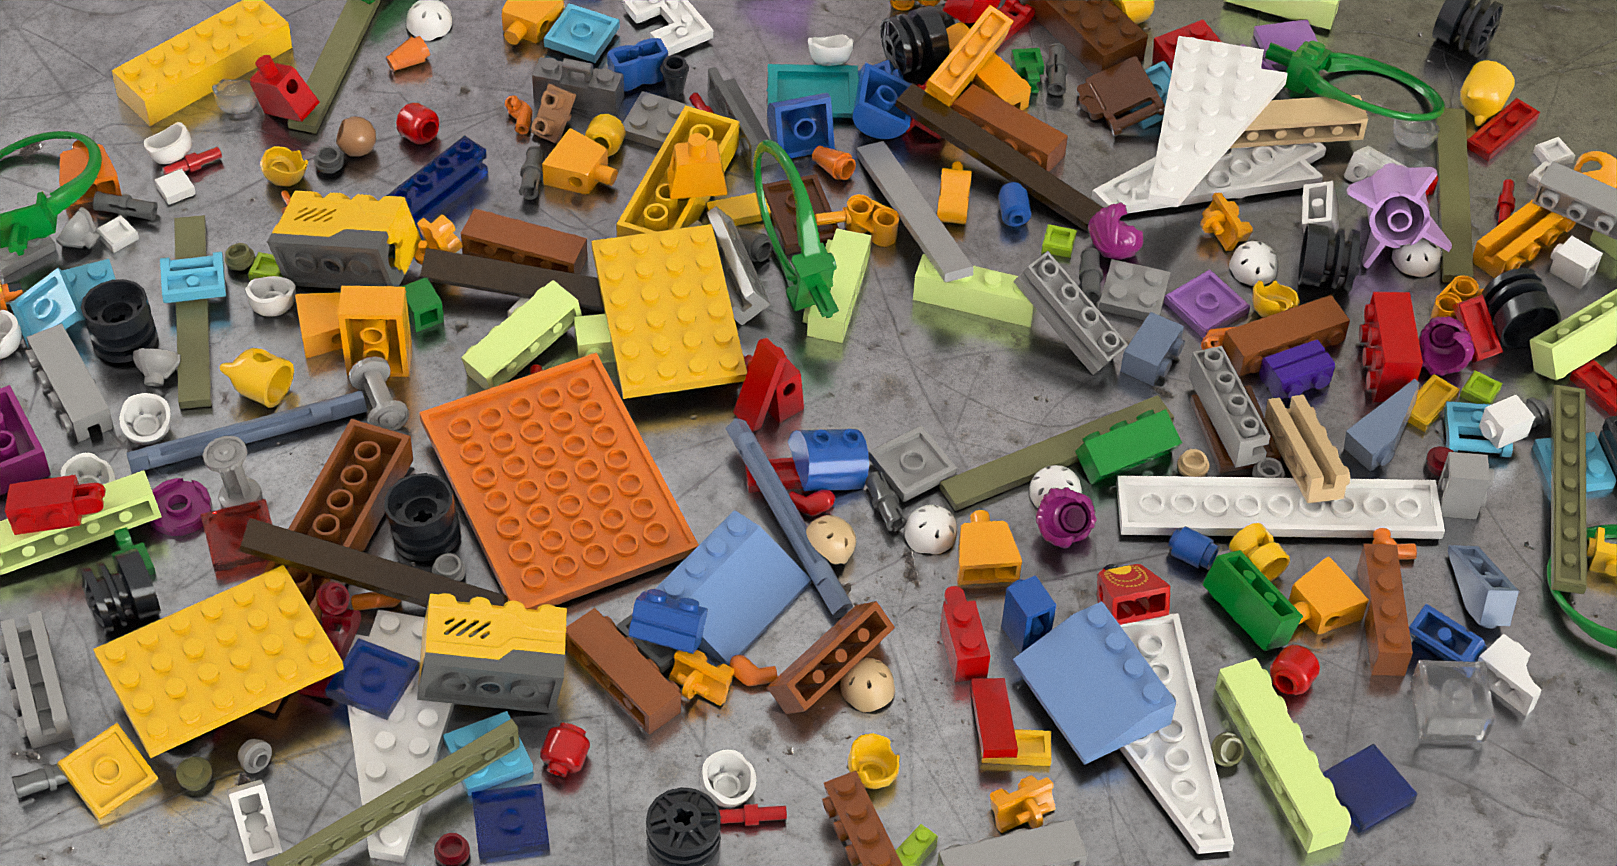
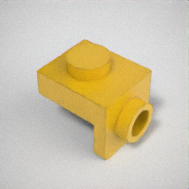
M1598 527L1594 538L1589 537L1587 540V557H1590L1589 570L1617 576V545L1604 542L1605 528Z

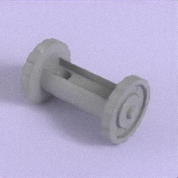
M368 357L360 360L350 370L349 380L353 387L365 390L373 407L368 414V424L397 431L406 424L410 413L405 403L393 400L385 383L391 372L388 362L381 357Z
M222 436L214 439L205 447L203 453L204 463L211 471L218 472L222 479L223 487L218 494L221 507L233 514L248 512L261 501V487L255 479L246 477L242 467L243 462L247 458L245 443L235 436Z

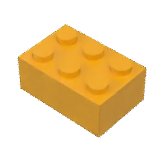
M341 286L338 320L347 376H349L352 367L360 360L368 357H381L390 366L391 372L389 377H410L413 348L405 287Z

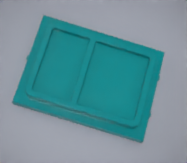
M768 64V87L766 89L768 105L773 102L828 93L831 96L832 117L853 118L859 80L858 65Z

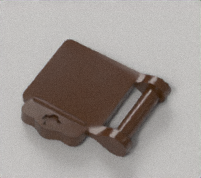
M1131 57L1086 78V83L1077 86L1081 109L1087 112L1092 120L1105 117L1115 137L1122 134L1123 129L1156 114L1159 116L1164 115L1165 105L1137 57ZM1150 100L1152 101V104L1144 108H1141L1131 114H1128L1117 120L1115 118V116H1118L1126 111H1129Z

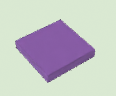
M1307 19L1255 26L1253 31L1260 49H1264V58L1271 42L1296 52L1305 41H1317ZM1265 58L1266 62L1277 71L1288 68Z
M1210 269L1168 293L1164 298V303L1202 338L1210 329L1224 328L1248 314L1250 310V305Z

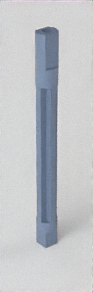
M357 391L127 452L126 455L131 472L136 473L201 456L204 453L205 447L211 441L222 436H235L246 444L367 412L362 391Z
M735 418L725 429L834 618L843 617L853 608L852 602L826 558L817 552L809 542L806 535V523L754 433H752L745 420Z

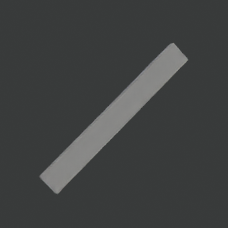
M884 141L857 147L858 159L890 205L897 211L900 219L943 281L950 282L972 276L973 265Z

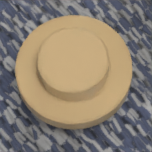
M1190 449L1179 457L1177 468L1184 477H1204L1209 470V461L1202 451Z

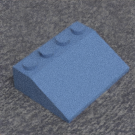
M734 510L655 589L666 592L668 598L675 600L691 598L697 600L699 606L708 608L702 641L698 648L722 664L724 663L729 666L731 658L735 655H742L811 584V578L759 525Z
M1102 601L1074 613L1016 656L1012 661L1084 765L1158 731L1172 722L1176 700Z

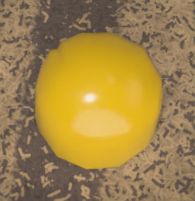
M279 146L266 150L260 162L261 171L265 178L274 185L283 187L299 183L305 175L308 160H303L301 151H291L286 147Z
M1259 280L1253 287L1252 300L1254 310L1262 318L1299 306L1300 301L1297 292L1291 287L1279 285L1276 280L1269 286H1264L1263 282Z
M874 733L860 735L852 743L847 759L849 772L857 771L865 788L874 790L887 787L898 776L900 756L893 753L890 740L887 737Z

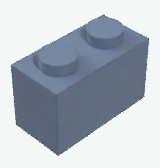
M1150 312L1125 349L1120 372L1154 386L1160 376L1165 377L1167 375L1173 356L1178 357L1182 352L1185 340L1181 339L1184 326Z

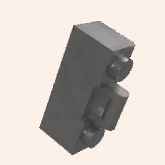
M540 57L532 74L533 99L536 101H541L548 84H554L561 89L576 94L572 108L617 116L624 99V75L613 72L610 69H593V64L566 58L561 62L554 58Z

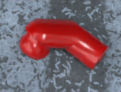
M820 490L807 497L794 491L789 493L797 510L809 516H816L827 511L835 502V495L830 490Z

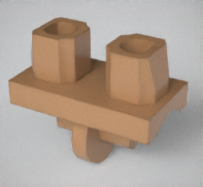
M548 84L541 98L542 103L537 117L532 123L531 133L553 143H559L567 121H571L572 115L570 112L576 94L561 89L554 84Z

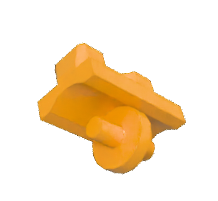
M1222 193L1213 194L1211 204L1201 214L1204 218L1201 220L1200 226L1205 233L1214 232L1226 251H1233L1238 242L1248 240L1253 232V228L1249 222L1240 221L1238 218L1239 207L1234 201H1227Z
M443 214L432 223L428 222L425 218H422L417 223L424 238L423 241L419 242V248L414 256L417 263L423 264L426 248L456 253L463 247L459 238L453 234L456 230L454 224Z
M678 650L674 655L675 662L669 679L683 686L682 696L691 699L695 694H698L719 706L726 702L734 669L724 663L717 667L707 663L705 653L696 650L694 654Z
M1030 775L1021 779L1017 791L1009 794L1001 788L991 792L990 802L995 814L996 828L1003 833L1026 822L1033 829L1042 827V815L1056 809L1052 797L1053 782L1048 777L1037 780L1034 776Z

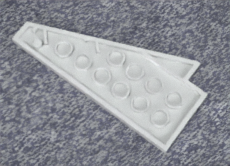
M1178 36L1148 203L1178 207L1284 87L1288 73L1261 69L1264 49Z
M1169 614L1120 625L1174 697L1176 706L1170 725L1119 749L1197 854L1232 851L1234 841L1179 614Z

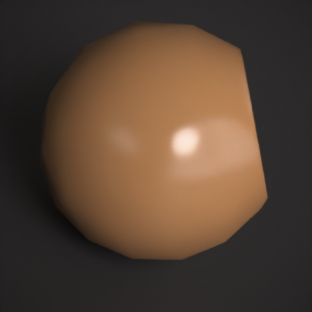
M355 116L344 119L339 127L336 144L341 152L351 157H360L368 154L376 143V130L371 122L363 117Z

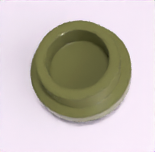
M245 243L231 245L225 252L224 261L231 270H245L255 260L254 251Z
M1220 733L1211 744L1214 762L1220 766H1233L1243 758L1244 745L1240 738L1233 733Z
M190 757L178 765L176 777L179 784L184 788L198 791L209 783L212 777V768L206 759Z

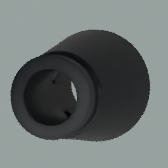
M671 55L664 59L660 69L667 95L671 98H679L684 93L689 65L682 56Z

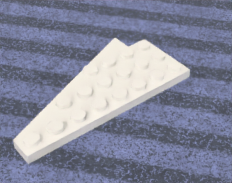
M1319 142L1229 148L1179 206L1212 201L1214 193H1222L1225 199H1242L1245 196L1303 188V185L1321 183L1323 175L1310 164L1324 157L1326 147ZM1156 157L1092 190L1091 198L1103 208L1120 202L1126 205L1127 213L1172 207L1148 203Z
M378 610L369 637L355 635L343 664L344 669L342 672L362 806L437 762L443 743V734L446 733L455 704L417 700L424 617ZM423 804L367 837L371 858L405 863Z

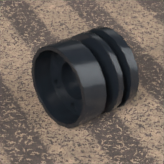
M1446 0L1436 19L1432 37L1452 45L1461 36L1459 50L1465 52L1469 48V54L1478 58L1492 41L1499 27L1503 4L1497 1L1491 4V0H1480L1475 6L1476 0Z
M931 5L909 11L908 15L903 13L895 17L885 18L880 24L881 45L886 60H890L895 69L899 68L902 75L908 74L910 71H918L922 65L926 68L940 64L949 55L950 47L946 27L937 10Z
M1307 223L1301 246L1298 284L1319 287L1323 275H1329L1330 289H1336L1339 277H1342L1341 289L1350 292L1358 275L1361 262L1360 230L1351 229L1348 239L1345 241V228L1339 227L1334 240L1329 239L1328 225Z
M1518 268L1509 270L1490 281L1482 291L1481 295L1484 296L1496 333L1502 344L1508 348L1522 349L1530 347V340L1561 321V314L1557 305L1548 294L1539 273L1533 269Z
M127 279L109 280L93 287L83 297L81 310L95 353L103 360L113 363L129 362L133 360V352L141 348L152 349L156 344L158 333L151 314L148 298L144 288L137 282Z
M420 473L404 477L389 488L385 496L384 509L390 525L393 543L400 554L407 559L419 562L433 561L456 547L461 537V526L458 520L453 491L448 482L437 475Z
M137 548L114 555L116 571L110 573L102 560L96 562L100 575L98 578H95L89 565L80 568L82 590L93 618L100 624L105 634L114 631L110 617L112 615H115L120 627L127 626L125 610L130 608L139 621L161 613L151 578Z
M680 787L667 790L655 798L648 808L646 818L647 856L651 866L717 865L721 850V815L718 805L709 795L697 789Z

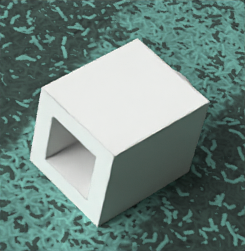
M1571 236L1564 244L1559 243L1554 248L1550 256L1553 263L1549 272L1574 287L1581 289L1596 273L1603 253Z
M1514 395L1485 407L1479 428L1483 436L1489 439L1496 449L1528 437L1535 416L1520 398Z

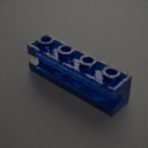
M464 135L386 196L405 197L415 225L419 229L417 223L422 218L429 221L488 175V166L482 163L487 158L486 149Z

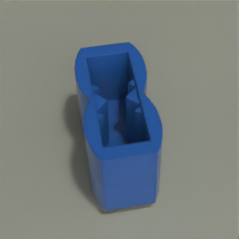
M661 38L646 39L634 46H619L607 53L608 69L624 75V91L632 90L641 84L657 83L663 81L660 67L664 59L668 57V50Z

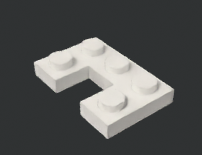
M623 0V8L636 24L660 14L669 23L668 26L650 32V38H661L668 50V56L713 38V29L688 0Z

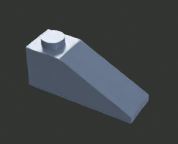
M1413 379L1346 431L1344 449L1370 472L1379 465L1384 466L1388 464L1394 457L1399 440L1417 400L1419 382L1416 379Z
M1449 545L1447 552L1468 613L1475 619L1478 625L1485 628L1510 626L1519 590L1479 546Z

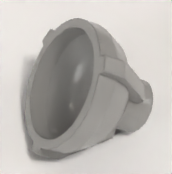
M81 207L66 224L56 242L61 246L83 248L85 246L91 249L101 235L96 232L97 229L89 211Z
M141 348L133 352V360L136 367L144 373V384L159 387L163 386L164 379L167 380L179 366L181 355L168 350Z

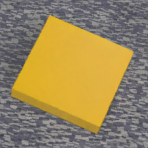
M118 723L57 763L59 769L98 821L158 780L157 775Z

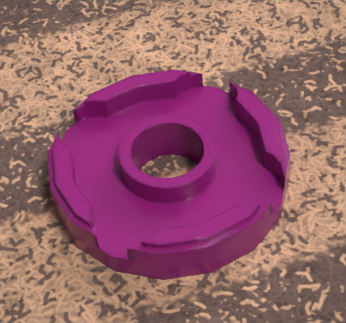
M174 478L162 482L152 489L162 517L150 521V525L158 532L169 536H184L196 532L206 524L211 516L212 501L207 488L200 482L192 479V482L184 481L183 478ZM176 503L187 504L186 507H184L181 510L171 509V507Z

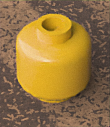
M600 114L595 116L589 123L585 136L604 146L608 151L609 157L620 149L625 137V128L617 117L610 114Z

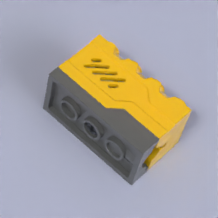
M295 190L267 243L283 278L291 280L295 286L341 289V286L358 285L399 287L419 248L418 244L422 240L405 197L384 196L381 200L377 201L371 195L357 194L350 199L342 193H329L323 198L317 192Z
M430 594L422 630L417 700L554 714L564 679L567 608L544 604L535 610L526 609L523 603L519 601H508L504 606L491 605L490 601L483 597L472 598L470 602H459L451 594Z

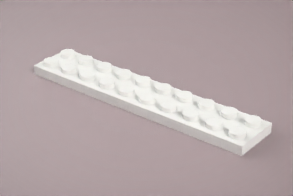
M1117 476L1116 481L1121 535H1173L1176 529L1181 531L1187 526L1205 536H1235L1243 528L1253 523L1263 524L1273 537L1373 538V532L1376 529L1387 528L1391 532V538L1442 539L1445 532L1436 480L1350 479L1349 485H1346L1344 499L1315 503L1306 502L1294 478Z

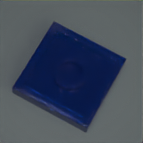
M358 638L343 661L344 669L334 675L325 689L326 697L388 720L420 667L419 661Z
M1375 744L1366 747L1322 772L1324 777L1329 778L1332 782L1335 796L1340 805L1347 808L1351 819L1361 831L1415 801L1418 795Z
M542 783L472 792L479 859L550 850Z

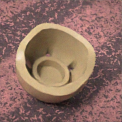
M834 515L822 516L812 521L806 529V535L811 545L833 564H846L855 550V532L851 525L840 517Z
M862 658L840 680L842 696L855 709L861 712H871L887 705L895 695L894 679L890 669L883 662L874 658Z

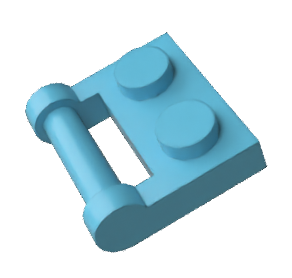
M222 251L213 252L212 256L170 260V257L160 258L163 302L172 303L226 296L225 267Z
M1446 401L1444 418L1447 448L1454 452L1497 453L1500 457L1510 458L1513 451V443L1496 449L1490 440L1459 438V434L1483 436L1479 424L1485 407L1490 406V404Z

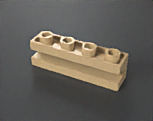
M1304 395L1292 396L1290 408L1288 409L1285 408L1280 398L1268 399L1265 420L1276 446L1306 502L1315 503L1344 499L1346 485L1350 483V472L1348 467L1344 466L1341 462L1337 448L1332 446L1328 439L1325 427L1321 426L1316 418L1314 408L1310 407Z

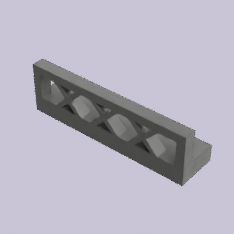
M716 67L709 68L708 95L720 116L740 121L738 148L749 168L753 170L756 148L760 142L769 138L736 80L733 78L724 81ZM764 152L762 155L761 167L778 163L771 154Z

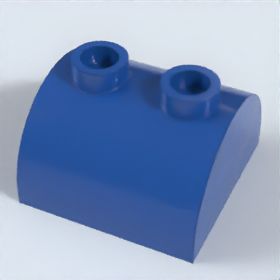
M865 62L860 70L853 109V121L856 127L865 135L878 139L896 138L905 133L910 127L911 116L895 107L896 99L911 83Z
M828 93L769 103L767 118L770 138L777 142L790 158L811 155L818 146L835 149L831 96Z
M795 430L791 433L788 445L804 491L864 489L869 470V455L866 440L860 430Z

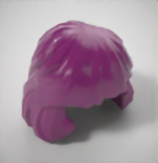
M1122 202L1101 208L1088 223L1089 233L1095 247L1102 256L1113 260H1124L1133 257L1140 250L1144 242L1142 231L1137 230L1133 225L1128 226L1124 221L1119 220L1123 215H1127L1126 205Z
M1438 316L1432 318L1421 330L1419 344L1423 360L1422 367L1426 368L1431 376L1433 374L1444 376L1459 372L1466 368L1473 358L1475 350L1474 343L1471 340L1472 337L1459 320L1449 316Z
M1069 487L1063 489L1051 488L1048 494L1044 495L1036 513V523L1045 541L1061 548H1069L1072 543L1087 538L1091 530L1095 528L1097 518L1092 500L1082 493L1071 490Z

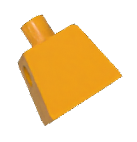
M507 0L502 9V26L506 41L513 45L518 44L521 39L533 43L542 41L564 11V0Z
M569 128L542 163L544 185L585 195L591 193L598 182L612 186L618 175L617 169L608 166L607 149Z
M695 133L689 136L687 143H677L674 145L667 174L670 199L727 195L724 169L716 141H706V137L703 134Z
M340 293L295 294L305 357L311 358L343 348L338 320Z
M978 510L970 515L971 523H964L960 527L957 585L1015 582L1019 580L1022 559L1008 524L1005 521H990L987 511Z
M1329 556L1294 583L1289 597L1290 603L1303 615L1299 624L1305 622L1314 633L1319 635L1363 619L1369 601Z

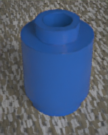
M1011 182L1005 184L998 196L1002 220L1009 226H1021L1031 218L1028 193L1019 183Z
M1187 526L1181 531L1176 529L1168 544V547L1172 548V556L1198 569L1203 567L1207 570L1214 563L1220 546L1214 544L1213 539Z

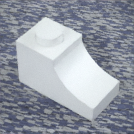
M1505 634L1479 656L1472 675L1525 716L1535 708L1542 691L1533 682L1527 671L1526 665L1531 654L1521 644L1513 641Z
M262 780L227 789L247 862L282 853Z

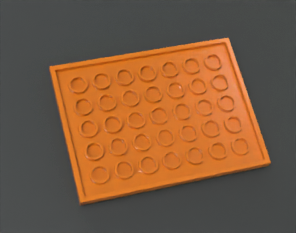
M597 353L419 412L420 421L508 601H519L523 603L526 609L535 610L544 604L555 606L687 558L699 546Z

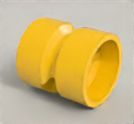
M1253 523L1246 526L1233 537L1229 544L1230 552L1241 550L1270 582L1279 577L1286 570L1290 562L1287 553L1278 543L1274 542L1273 536L1261 523Z

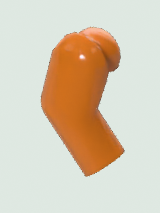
M509 96L505 100L504 105L508 109V113L516 119L515 131L522 135L527 134L533 116L532 108L517 96Z
M1235 327L1210 329L1201 341L1202 350L1222 346L1225 331Z
M1378 528L1373 532V544L1397 545L1399 560L1416 559L1417 550L1415 543L1397 544L1390 537L1391 532L1387 528Z
M376 592L355 594L351 598L352 608L358 611L392 608L401 602L399 599Z
M735 655L730 660L729 666L734 669L733 676L746 686L770 684L778 677L775 666L758 668L743 655Z

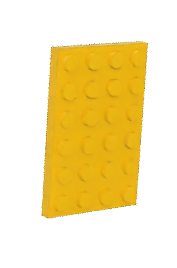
M712 224L591 241L623 399L743 382L747 374L746 365Z
M284 565L93 649L99 665L150 758L344 669L343 661Z

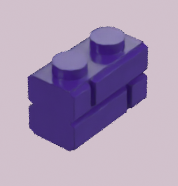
M1317 339L1263 358L1259 375L1265 386L1269 387V391L1274 398L1283 399L1289 397L1291 399L1292 396L1301 395L1303 391L1311 388L1322 389L1326 387L1332 380L1335 362L1328 352H1325V348Z

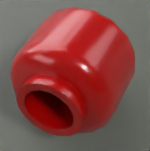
M420 103L405 105L400 110L396 119L398 133L407 140L421 145L429 143L436 137L440 125L437 114Z
M1289 645L1273 661L1269 673L1274 686L1280 692L1299 695L1305 693L1317 678L1320 665L1316 656L1309 649L1299 645Z
M560 723V726L549 729L540 751V758L548 765L546 769L548 772L556 776L566 777L567 773H576L582 769L590 748V741L585 737V730L569 723Z

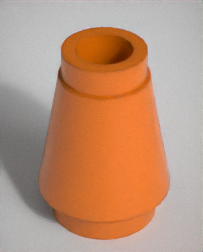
M411 36L385 58L391 70L395 72L425 62V58L430 56V52L421 36L415 38Z
M818 146L813 151L812 160L834 179L847 180L854 173L856 162L851 154L823 146Z

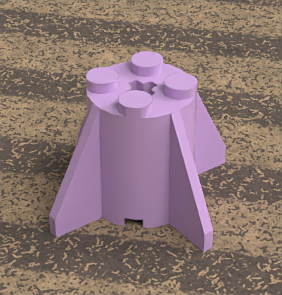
M1388 163L1372 176L1349 185L1347 194L1366 205L1369 225L1371 227L1362 260L1364 267L1368 269L1385 245L1392 248H1400V245L1410 243L1411 246L1422 238L1429 240L1448 252L1452 248L1450 240L1430 216L1425 192L1437 176L1436 169L1432 167L1408 168Z

